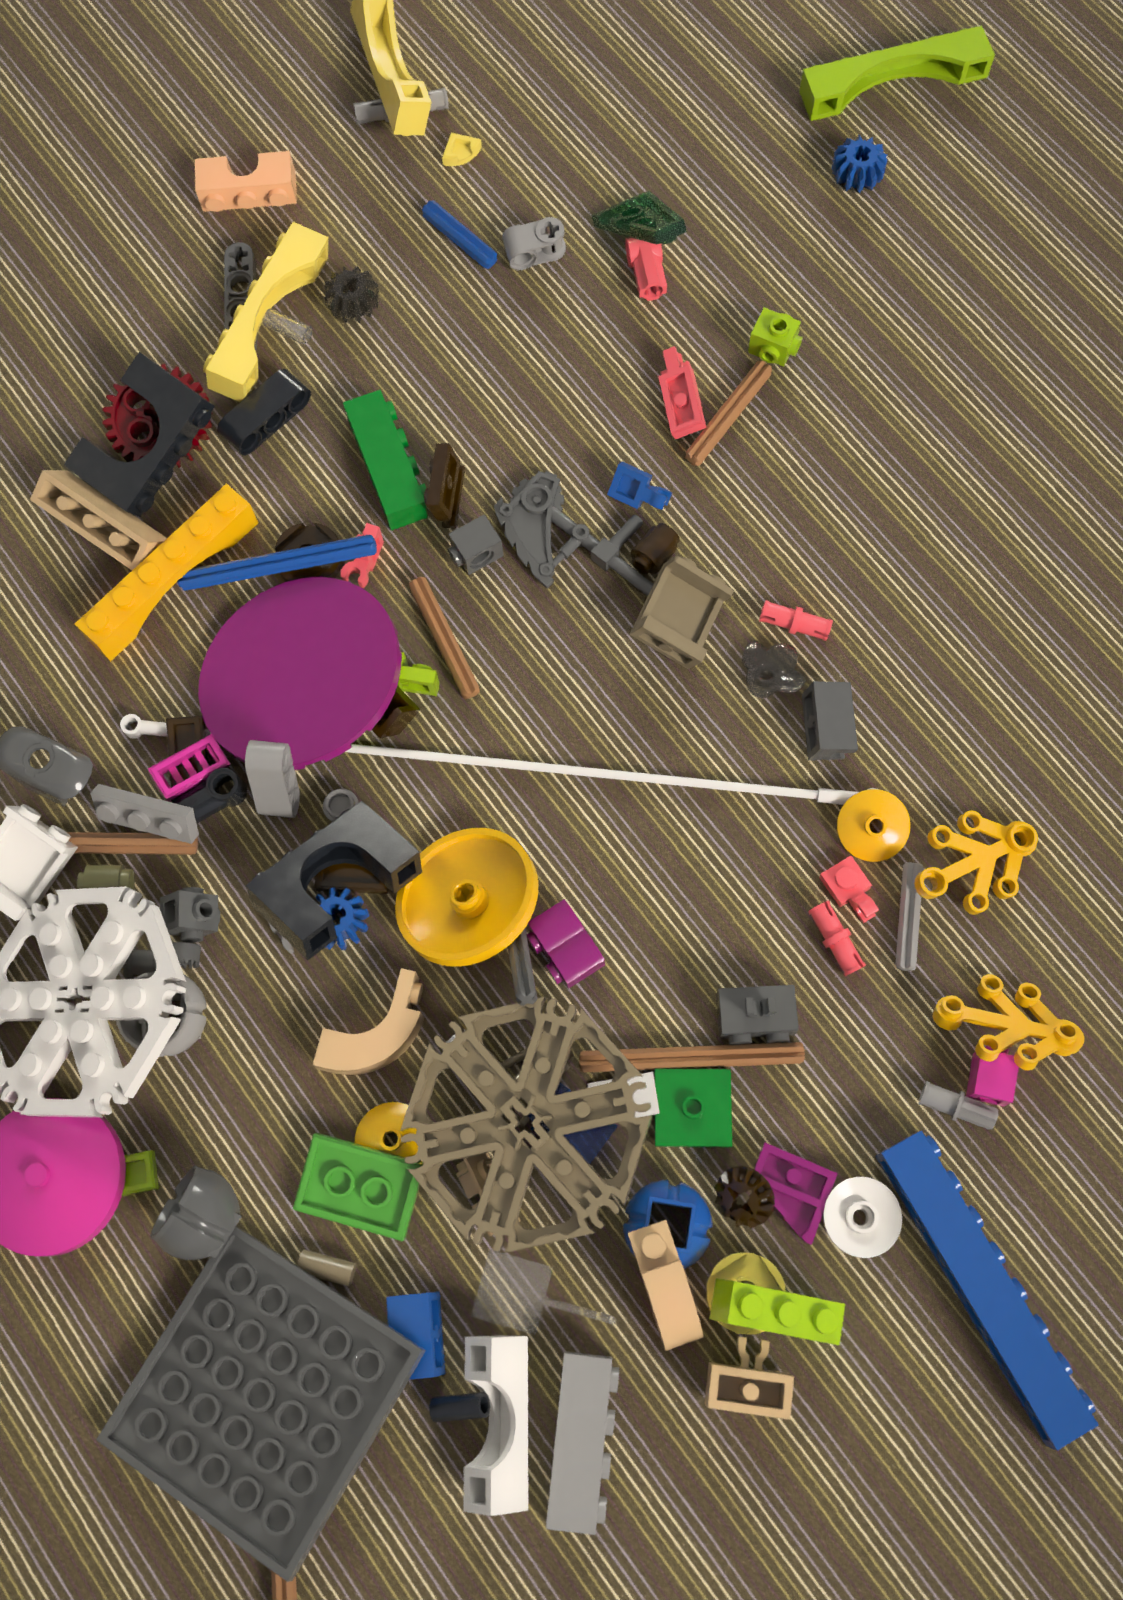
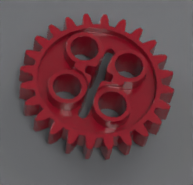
M162 364L161 367L169 372L167 366ZM175 367L170 374L210 402L207 394L202 393L203 388L199 382L193 383L194 380L190 373L182 377L179 367ZM114 383L113 386L118 394L116 396L107 395L106 398L112 406L102 409L105 415L109 417L102 421L104 427L110 430L105 435L110 442H114L112 447L117 454L122 453L121 456L126 462L136 461L146 456L156 444L159 429L155 422L159 421V417L155 408L148 400L126 384L121 386ZM141 400L146 401L141 408L133 409L137 402ZM211 420L193 438L192 447L184 456L186 459L193 460L190 453L192 449L202 452L203 449L198 441L199 439H210L207 432L203 429L213 428ZM150 431L147 438L137 440L142 432ZM179 459V461L176 463V466H177L178 468L181 467V460H180V459Z

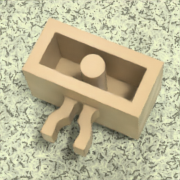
M737 1336V1352L740 1357V1364L738 1366L709 1362L704 1403L707 1408L790 1420L794 1376L784 1372L763 1370L762 1364L768 1355L770 1341L760 1339V1350L758 1354L754 1355L752 1368H749L750 1355L747 1354L745 1349L747 1338Z

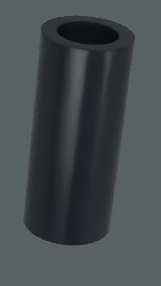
M485 1392L436 1396L431 1399L429 1404V1413L433 1422L486 1418L490 1412V1400Z

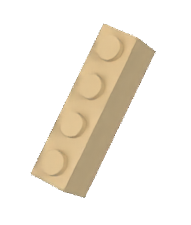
M42 470L30 498V501L130 570L138 566L167 539L68 470Z

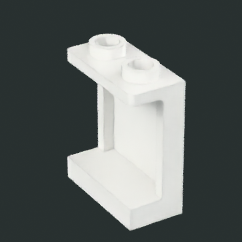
M25 804L21 806H6L3 813L7 817L0 825V911L14 921L20 920L26 909L31 910L32 904L40 903L78 848L69 841L71 836L66 831L55 825L47 826L39 820L41 814Z

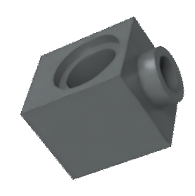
M485 514L449 533L451 547L447 549L456 567L462 565L468 575L504 556L502 540Z

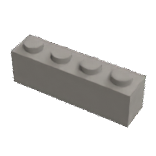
M564 1352L546 1529L596 1535L597 1523L605 1524L607 1497L599 1496L601 1479L609 1480L611 1453L604 1452L605 1435L613 1436L615 1410L608 1409L609 1392L617 1393L619 1367H612V1357Z

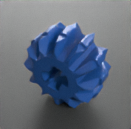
M860 134L855 141L846 138L843 145H838L832 163V174L836 175V184L845 183L846 191L853 187L857 189L859 194L864 187L872 191L876 183H880L885 174L887 154L883 153V144L874 145L873 137L866 141L861 138Z
M333 887L329 889L330 898L325 899L322 894H317L316 896L320 906L333 918V921L336 919V913L341 912L344 916L340 918L339 925H334L337 938L325 948L330 950L337 941L339 948L346 950V939L350 938L353 943L358 944L360 939L356 931H368L367 924L362 922V920L368 918L370 914L367 909L361 908L364 903L361 896L352 898L351 890L345 888L339 897L337 890Z

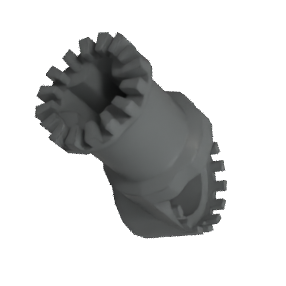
M172 942L181 967L184 969L187 968V965H189V969L199 967L200 945ZM134 947L126 960V964L122 967L124 968V977L126 979H133L135 975L155 972L157 964L152 950H137Z

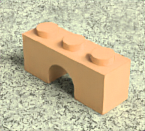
M290 151L258 153V166L256 170L246 176L232 174L227 156L195 159V191L203 212L297 204L296 172Z

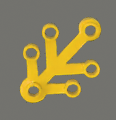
M973 810L960 815L957 820V826L962 833L970 835L979 831L1000 840L990 846L954 833L945 825L933 828L927 836L928 842L933 848L943 849L947 846L970 856L942 870L930 867L918 873L914 881L917 893L925 899H934L946 892L948 883L977 869L972 892L964 897L963 907L972 915L984 912L989 906L987 895L996 859L1007 854L1003 877L995 880L992 888L994 894L999 899L1005 900L1015 896L1019 890L1017 879L1022 858L1030 855L1035 850L1038 842L1037 832L1030 824L1014 821L1004 826L983 818L978 812ZM967 817L973 820L974 828L967 825ZM937 832H941L944 835V843L938 841L936 837ZM1014 835H1017L1020 838V846L1016 843ZM924 879L932 883L931 891L925 887ZM1002 882L1009 885V893L1004 892L1002 889ZM973 897L979 900V909L972 904Z
M992 974L982 977L977 990L981 997L989 1000L1002 1014L966 1007L960 998L952 995L941 998L937 1002L932 1014L934 1022L945 1030H956L963 1022L1003 1030V1032L996 1036L989 1034L981 1036L975 1047L977 1056L988 1062L996 1060L1000 1052L1028 1036L1043 1039L1035 1045L1023 1043L1018 1047L1014 1055V1062L1023 1070H1033L1040 1060L1052 1053L1060 1056L1074 1054L1084 1044V1035L1081 1029L1071 1021L1058 1019L1039 1000L1041 992L1036 985L1022 983L1015 994V1001L1019 1006L1028 1008L1040 1023L1030 1021L1002 992V980ZM986 985L992 986L995 990L988 988ZM984 1045L991 1047L994 1051L986 1049ZM1022 1054L1030 1056L1032 1060L1025 1058Z

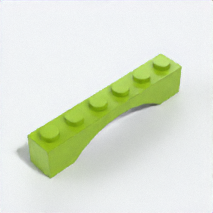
M981 25L805 68L802 72L799 93L810 121L841 114L846 106L862 92L875 85L894 79L927 77L960 85L987 78L995 54Z

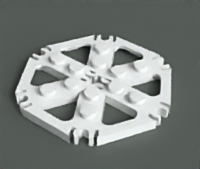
M128 887L55 890L58 895L47 894L49 901L47 909L44 905L38 903L32 904L31 910L26 909L0 951V1025L5 1021H42L14 1066L10 1068L6 1066L0 1048V1096L2 1101L14 1103L18 1097L13 1110L21 1112L20 1115L103 1118L101 1114L109 1115L112 1113L109 1104L111 1097L114 1103L122 1105L128 1103V1098H134L181 1019L175 1017L168 1018V1015L183 1013V1008L172 1005V997L176 993H185L186 988L173 982L186 981L160 908L153 901L145 898L137 906L143 894ZM81 904H106L108 915L84 952L72 916L73 907ZM145 932L157 964L155 973L148 979L115 980ZM34 935L37 939L50 981L10 982L6 975L9 965L18 954L24 941L29 936ZM80 996L90 999V1001H82V1003H77L76 1005L66 1002L67 1000L80 998ZM107 1020H146L148 1032L128 1065L123 1068ZM72 1049L82 1081L80 1095L75 1099L44 1098V1093Z

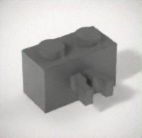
M795 985L720 988L717 991L719 1039H729V1045L752 1043L751 1038L766 1037L767 1043L790 1041L789 1036H794L799 1030Z

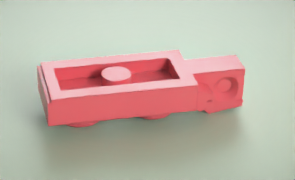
M673 346L663 351L666 370L661 371V375L658 377L670 432L675 439H679L707 427L694 370L689 361L683 362L681 353H678L676 347Z

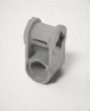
M546 217L542 220L523 225H514L506 229L502 234V240L510 267L514 270H525L531 266L561 259L566 251L562 222L554 217ZM547 227L550 229V234H547ZM552 245L555 246V252H552Z

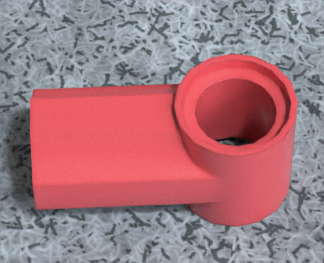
M659 234L626 238L627 261L629 268L634 270L639 297L645 298L647 301L659 299L661 295L667 293Z

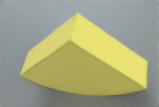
M451 133L442 157L443 166H459L471 161L482 147L481 139Z

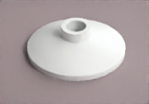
M854 1177L842 1181L833 1188L824 1206L823 1221L829 1238L841 1251L858 1258H871L883 1254L896 1242L902 1227V1212L897 1198L886 1185L872 1178ZM856 1210H862L866 1215V1221L862 1225L856 1224L853 1219Z

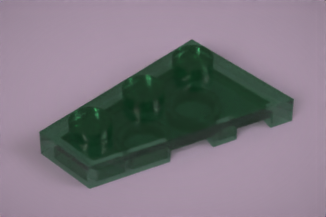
M650 191L591 215L594 227L656 245L671 243L677 239V236L687 232L684 219Z

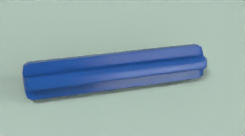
M430 200L427 205L423 206V217L482 267L490 269L496 264L498 260L497 253L438 203Z

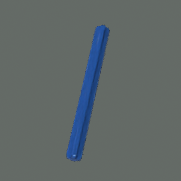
M369 534L192 568L177 582L182 590L187 591L372 556L377 553L375 538Z

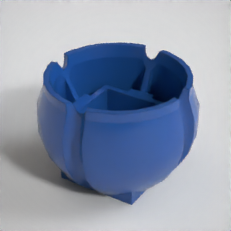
M660 1180L642 1187L631 1198L625 1210L629 1220L623 1224V1233L629 1250L634 1255L627 1233L649 1226L652 1203L690 1209L685 1247H676L684 1270L694 1265L704 1255L711 1240L707 1236V1230L712 1228V1217L705 1200L695 1189L682 1182L677 1186H672L669 1180Z

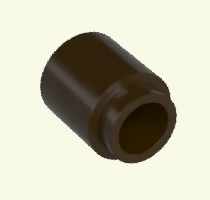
M664 523L651 527L630 551L633 566L643 574H657L663 564L677 550L680 538L676 531Z

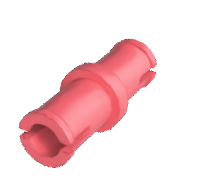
M765 600L759 622H766L789 629L788 633L795 635L796 632L820 638L823 641H827L833 623L832 619L805 613L801 607L796 606L795 609L769 602L768 600Z
M829 900L808 911L825 939L822 942L826 949L830 948L845 977L866 966L849 938L852 935L848 928L844 929Z

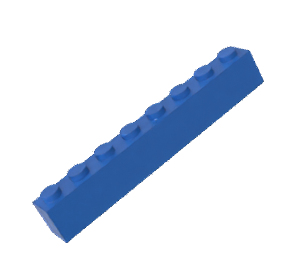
M922 1130L875 1155L1045 1446L1058 1451L1099 1426L1092 1413L1096 1412L1095 1406L1084 1390H1077L1069 1376L1073 1373L1070 1364L1061 1352L1053 1350L1047 1340L1050 1332L1039 1315H1032L1026 1305L1025 1300L1028 1299V1296L1023 1286L1015 1277H1009L1002 1265L1006 1262L1002 1251L994 1241L988 1242L981 1230L984 1226L982 1218L972 1205L967 1207L959 1193L963 1189L958 1178L951 1170L946 1171L938 1157L941 1156V1151L937 1143L930 1135L925 1137Z

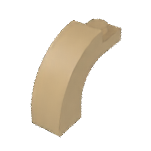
M401 968L390 1010L383 1021L375 1028L359 1034H348L323 1028L313 1066L319 1070L335 1074L359 1075L381 1069L398 1059L413 1043L424 1021L421 1011L412 1010V1005L418 1006L423 991V984L419 983L420 978L417 973Z
M664 1220L627 1233L648 1294L652 1314L664 1350L668 1351L702 1339L703 1332L697 1309L667 1221Z

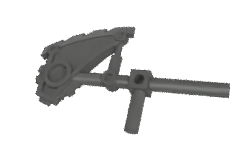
M539 471L530 480L523 479L519 482V487H514L512 491V496L514 497L510 498V503H503L501 497L494 506L500 526L503 527L505 525V537L512 548L516 545L518 558L525 567L529 564L532 575L544 587L549 588L554 583L552 578L555 574L554 568L564 558L567 559L578 547L584 546L591 552V560L604 571L612 568L648 597L653 583L619 557V549L643 525V521L639 516L634 514L609 541L606 538L598 541L589 534V529L586 525L575 523L562 512L563 507L561 505L564 504V495L560 494L562 492L560 479L557 478L556 474L548 471L545 473ZM552 522L571 536L558 550L559 554L554 559L552 558L551 551Z

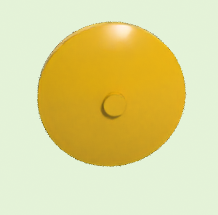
M469 828L448 834L424 849L420 853L422 873L400 889L396 896L395 913L399 930L408 944L420 956L439 965L467 966L485 961L497 955L513 943L521 934L534 912L539 884L533 861L514 838L506 833L490 828Z

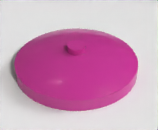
M12 1111L0 1121V1244L11 1251L27 1256H56L74 1251L91 1241L103 1230L112 1218L121 1200L126 1177L125 1155L121 1141L115 1129L103 1115V1118L26 1116L20 1115L21 1112Z

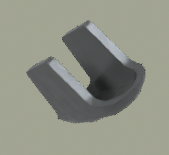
M23 726L11 727L0 737V769L30 791L63 807L67 804V799L75 797L84 788L91 776L93 764L89 757ZM40 749L48 751L50 760L45 767L36 769L30 765V757L35 751Z

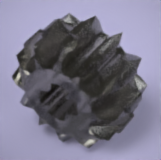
M343 266L341 274L332 272L331 280L325 282V304L335 319L342 317V320L347 324L351 318H355L360 324L361 316L372 317V309L378 308L379 288L369 271L361 273V269L358 266L352 271H348Z

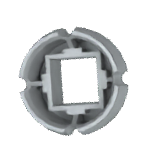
M155 972L144 973L135 979H148ZM184 975L186 981L173 982L186 988L185 993H176L172 997V1001H180V1007L183 1008V1013L180 1014V1027L177 1031L173 1032L159 1057L165 1055L174 1056L189 1049L198 1039H201V1034L206 1024L207 1017L202 1013L207 1007L203 992L186 975ZM116 1020L120 1034L125 1041L137 1050L148 1032L147 1021Z

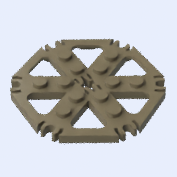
M541 997L537 998L534 1004L521 1006L515 1003L459 1016L458 1018L464 1022L467 1028L465 1032L459 1024L451 1021L449 1026L455 1031V1039L450 1043H446L441 1036L436 1035L434 1037L438 1047L444 1049L442 1054L435 1050L433 1044L429 1043L400 1130L417 1129L416 1134L410 1133L401 1137V1142L403 1143L414 1141L418 1145L416 1155L406 1157L405 1163L416 1164L421 1161L423 1162L421 1167L407 1170L466 1240H470L471 1231L476 1225L478 1229L474 1233L473 1243L481 1244L483 1235L487 1231L492 1232L496 1238L493 1250L497 1252L504 1246L505 1235H508V1247L504 1252L507 1253L596 1233L586 1220L589 1216L591 1222L596 1227L603 1228L605 1223L599 1218L598 1211L602 1206H608L615 1214L621 1211L617 1202L610 1199L612 1194L618 1197L625 1206L652 1118V1114L643 1118L635 1117L636 1112L642 1113L651 1109V1103L638 1105L633 1099L634 1093L637 1090L647 1088L646 1083L639 1081L631 1085L628 1084L629 1080L644 1076L583 1009L580 1010V1016L574 1024L572 1021L576 1017V1006L570 1004L567 1014L558 1017L555 1014L557 1000L553 998L547 1003L546 1013L542 1012L543 1004L547 998ZM519 1020H528L533 1024L534 1031L518 1081L516 1082L483 1044L482 1036L489 1027ZM579 1038L588 1039L613 1066L615 1071L613 1080L607 1084L556 1095L573 1042ZM444 1069H452L488 1111L440 1122L431 1121L427 1115V1107L438 1074ZM522 1098H523V1099L525 1100V1102L528 1104V1107H527V1108H526L525 1105L520 1101ZM512 1107L518 1113H522L525 1116L530 1114L535 1116L532 1125L540 1139L527 1130L521 1132L517 1130L520 1121ZM505 1115L511 1123H508L503 1116ZM542 1122L550 1129L549 1132L541 1125ZM612 1124L625 1126L629 1137L617 1175L611 1179L602 1178L564 1135ZM524 1139H526L530 1143V1145L532 1146L531 1148L526 1144ZM495 1151L478 1207L472 1210L464 1208L440 1180L439 1169L441 1165L448 1161ZM534 1164L572 1207V1215L567 1222L533 1230H527L520 1225L518 1216Z

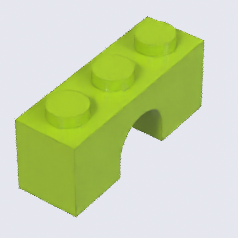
M716 1278L709 1319L840 1346L845 1304Z

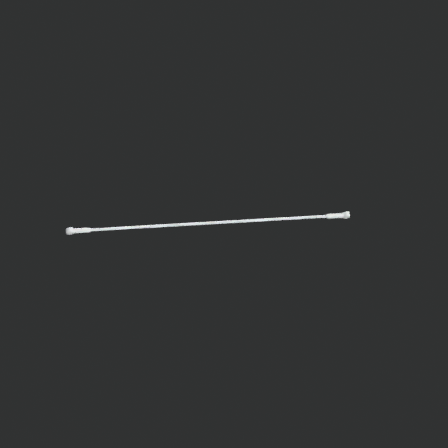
M135 714L124 716L120 722L121 730L129 738H139L143 734L167 737L165 722L141 720ZM138 722L134 730H128V726L131 723ZM205 729V734L207 737L211 733L208 729ZM350 744L352 748L345 751L817 799V802L841 805H844L851 796L858 793L855 791L825 788L808 790Z

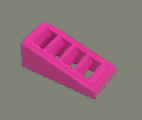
M210 734L148 768V773L163 799L172 802L171 800L206 781L214 770L229 767L230 762L213 735ZM205 748H207L215 761V764L209 766L201 753ZM193 756L202 768V771L199 773L195 771L189 761ZM182 764L190 778L183 780L176 767ZM167 772L171 774L177 784L172 788L163 776Z

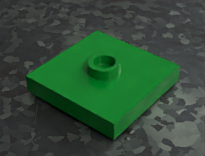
M655 1069L654 1081L660 1114H655V1147L732 1148L731 1069Z

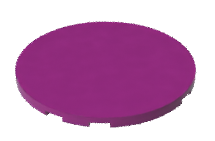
M309 577L296 579L274 586L255 596L240 607L221 627L204 658L199 677L198 693L200 710L209 732L223 748L244 763L247 745L250 740L289 744L295 770L305 769L306 765L321 760L327 762L352 748L350 744L357 740L366 730L370 732L385 713L395 694L400 677L402 654L399 649L398 632L392 619L379 601L369 592L355 584L336 578Z

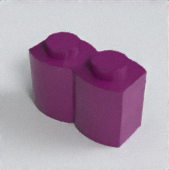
M565 899L528 922L527 925L530 933L527 934V940L537 954L543 951L550 963L545 967L557 985L563 981L569 989L605 966L603 955Z

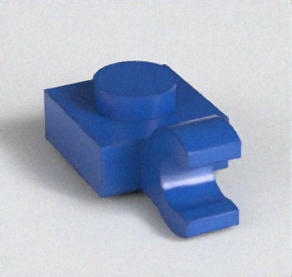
M621 462L618 464L607 495L636 509L644 501L662 510L664 505H668L672 492L661 487L649 485L653 475L625 462Z

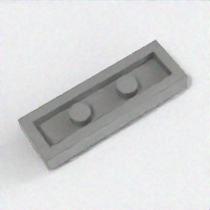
M98 784L90 793L99 820L190 844L199 835L194 811L191 807Z

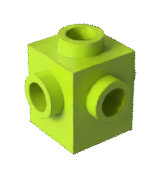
M763 308L751 332L748 353L760 357L767 363H775L784 367L789 356H796L803 339V337L798 336L801 321L793 319L788 314H780Z

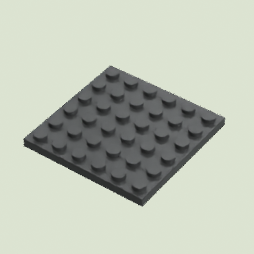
M236 1225L217 1257L209 1258L96 1440L286 1582L293 1581L426 1350Z

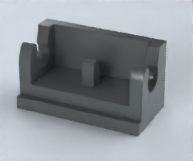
M813 681L802 693L808 761L844 759L845 753H855L858 750L851 682Z

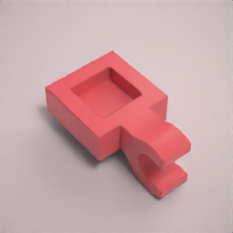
M366 523L363 533L358 534L356 537L372 535L376 541L377 553L372 556L356 558L354 561L346 563L341 569V578L347 582L351 574H360L358 584L361 588L367 585L369 571H373L384 543L380 527Z
M852 856L847 857L820 874V880L839 907L849 902L863 923L876 916L875 913L879 909L871 897L865 894L866 891L870 890L872 884Z

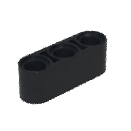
M280 369L230 410L220 420L217 432L241 455H248L308 404L311 398V391L289 370Z

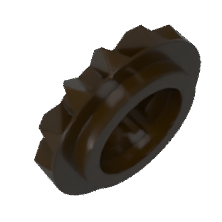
M735 1166L720 1175L714 1187L717 1191L715 1204H719L723 1209V1218L730 1217L735 1221L736 1227L746 1225L751 1229L765 1223L770 1218L775 1206V1197L771 1185L762 1174L749 1167ZM750 1189L752 1193L749 1195L750 1198L747 1200V1203L738 1205L736 1199L739 1197V1194L746 1193Z

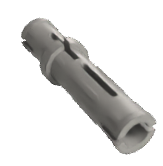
M446 88L427 91L432 102L430 111L449 109ZM381 99L353 103L357 125L385 120V123L389 122Z

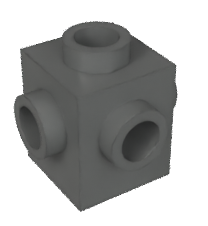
M187 887L160 898V911L169 935L181 936L180 940L182 942L194 943L203 941V937L218 932V924L221 917L218 908V895L205 894L202 888Z

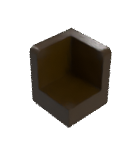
M397 685L388 708L372 731L379 738L399 735L420 711V708Z

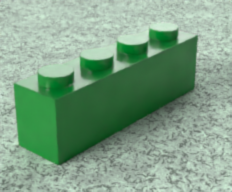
M380 389L343 402L349 425L390 530L392 531L429 518L424 501L426 485H418L415 476L420 475L414 456L407 457L404 448L409 447L403 428L396 429L393 421L398 420L392 401L385 402Z

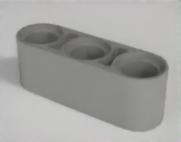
M250 740L245 754V768L257 813L295 818L299 808L300 792L289 744Z

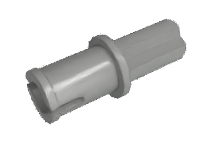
M928 1081L924 1084L918 1102L921 1106L924 1105L951 1115V1120L953 1121L959 1118L988 1130L993 1129L998 1119L997 1108L964 1096L965 1092L960 1091L958 1094L931 1084Z

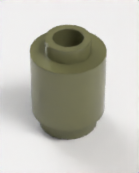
M87 865L84 872H79L77 889L128 887L134 890L133 869H125L124 865Z

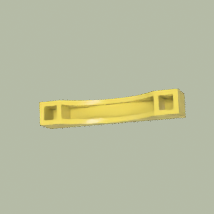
M352 0L350 12L393 134L424 136L432 102L424 81L413 79L403 62L396 34L393 0Z
M292 222L286 233L282 232L280 234L275 253L272 257L268 256L265 259L259 280L252 281L248 290L247 300L244 305H238L229 330H223L219 339L218 349L214 355L210 354L205 361L203 372L206 373L208 389L238 402H241L252 392L259 379L258 359L254 346L260 325L270 309L285 295L301 286L315 282L328 259L327 236L295 222Z

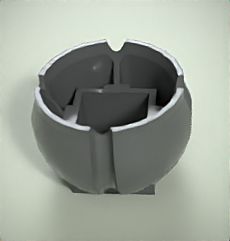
M194 1165L174 1191L177 1198L167 1200L150 1234L151 1239L164 1252L183 1260H199L210 1256L216 1258L242 1217L237 1196L230 1183L215 1171L199 1168Z

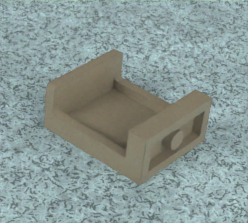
M675 556L663 564L630 635L681 666L690 669L702 663L708 651L703 648V645L723 602L732 597L734 590L728 587L722 578L716 575H709L697 568L696 563L691 559Z

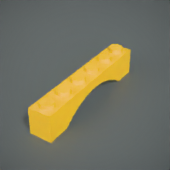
M226 483L75 623V626L111 662L137 637L152 609L180 578L208 557L235 546L258 524L251 505Z

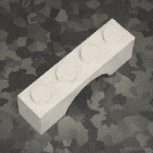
M496 1335L465 1337V1380L474 1384L480 1392L487 1393L490 1400L488 1433L483 1448L477 1457L464 1467V1512L494 1516L528 1511V1336Z

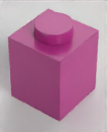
M986 1046V1047H985L986 1049H988V1050H990V1051H994V1050H993L991 1047H989V1046ZM1009 1049L1000 1052L997 1059L991 1062L984 1061L977 1056L976 1052L973 1053L966 1097L1003 1107L1013 1103L1019 1067L1014 1062V1056L1009 1055Z

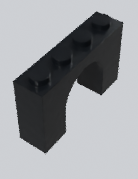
M139 352L121 378V381L148 400L155 408L160 423L156 444L143 458L132 462H121L98 444L82 437L64 463V466L126 512L141 517L143 513L152 507L155 500L154 496L160 487L166 484L172 477L173 468L176 463L191 449L192 440L197 432L208 424L212 416L211 412L215 406L153 360Z
M363 801L353 808L342 812L335 821L324 829L316 831L309 840L295 850L287 852L280 861L265 872L258 873L246 885L252 907L307 961L337 938L333 918L306 893L308 884L318 872L335 864H356L369 870L394 894L422 873L419 851Z

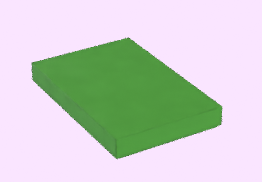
M316 1132L312 1136L292 1210L404 1241L420 1186L407 1169L421 1167L423 1162L416 1164L405 1163V1157Z

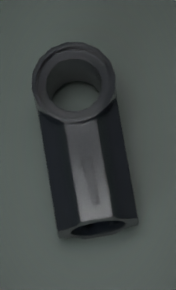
M219 768L210 773L206 781L171 801L172 803L193 808L197 824L225 807L240 805L247 796V786L232 770ZM227 781H233L232 790L227 794L221 795L222 785Z

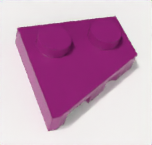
M763 1143L754 1170L762 1174L771 1185L775 1197L774 1209L805 1244L812 1245L824 1212L826 1200L831 1193L838 1173L775 1146Z

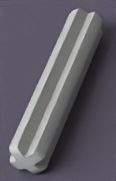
M913 862L904 863L902 872L895 964L897 969L903 971L915 970L917 963L921 896L915 889L914 881L918 873L923 871V866L920 863Z

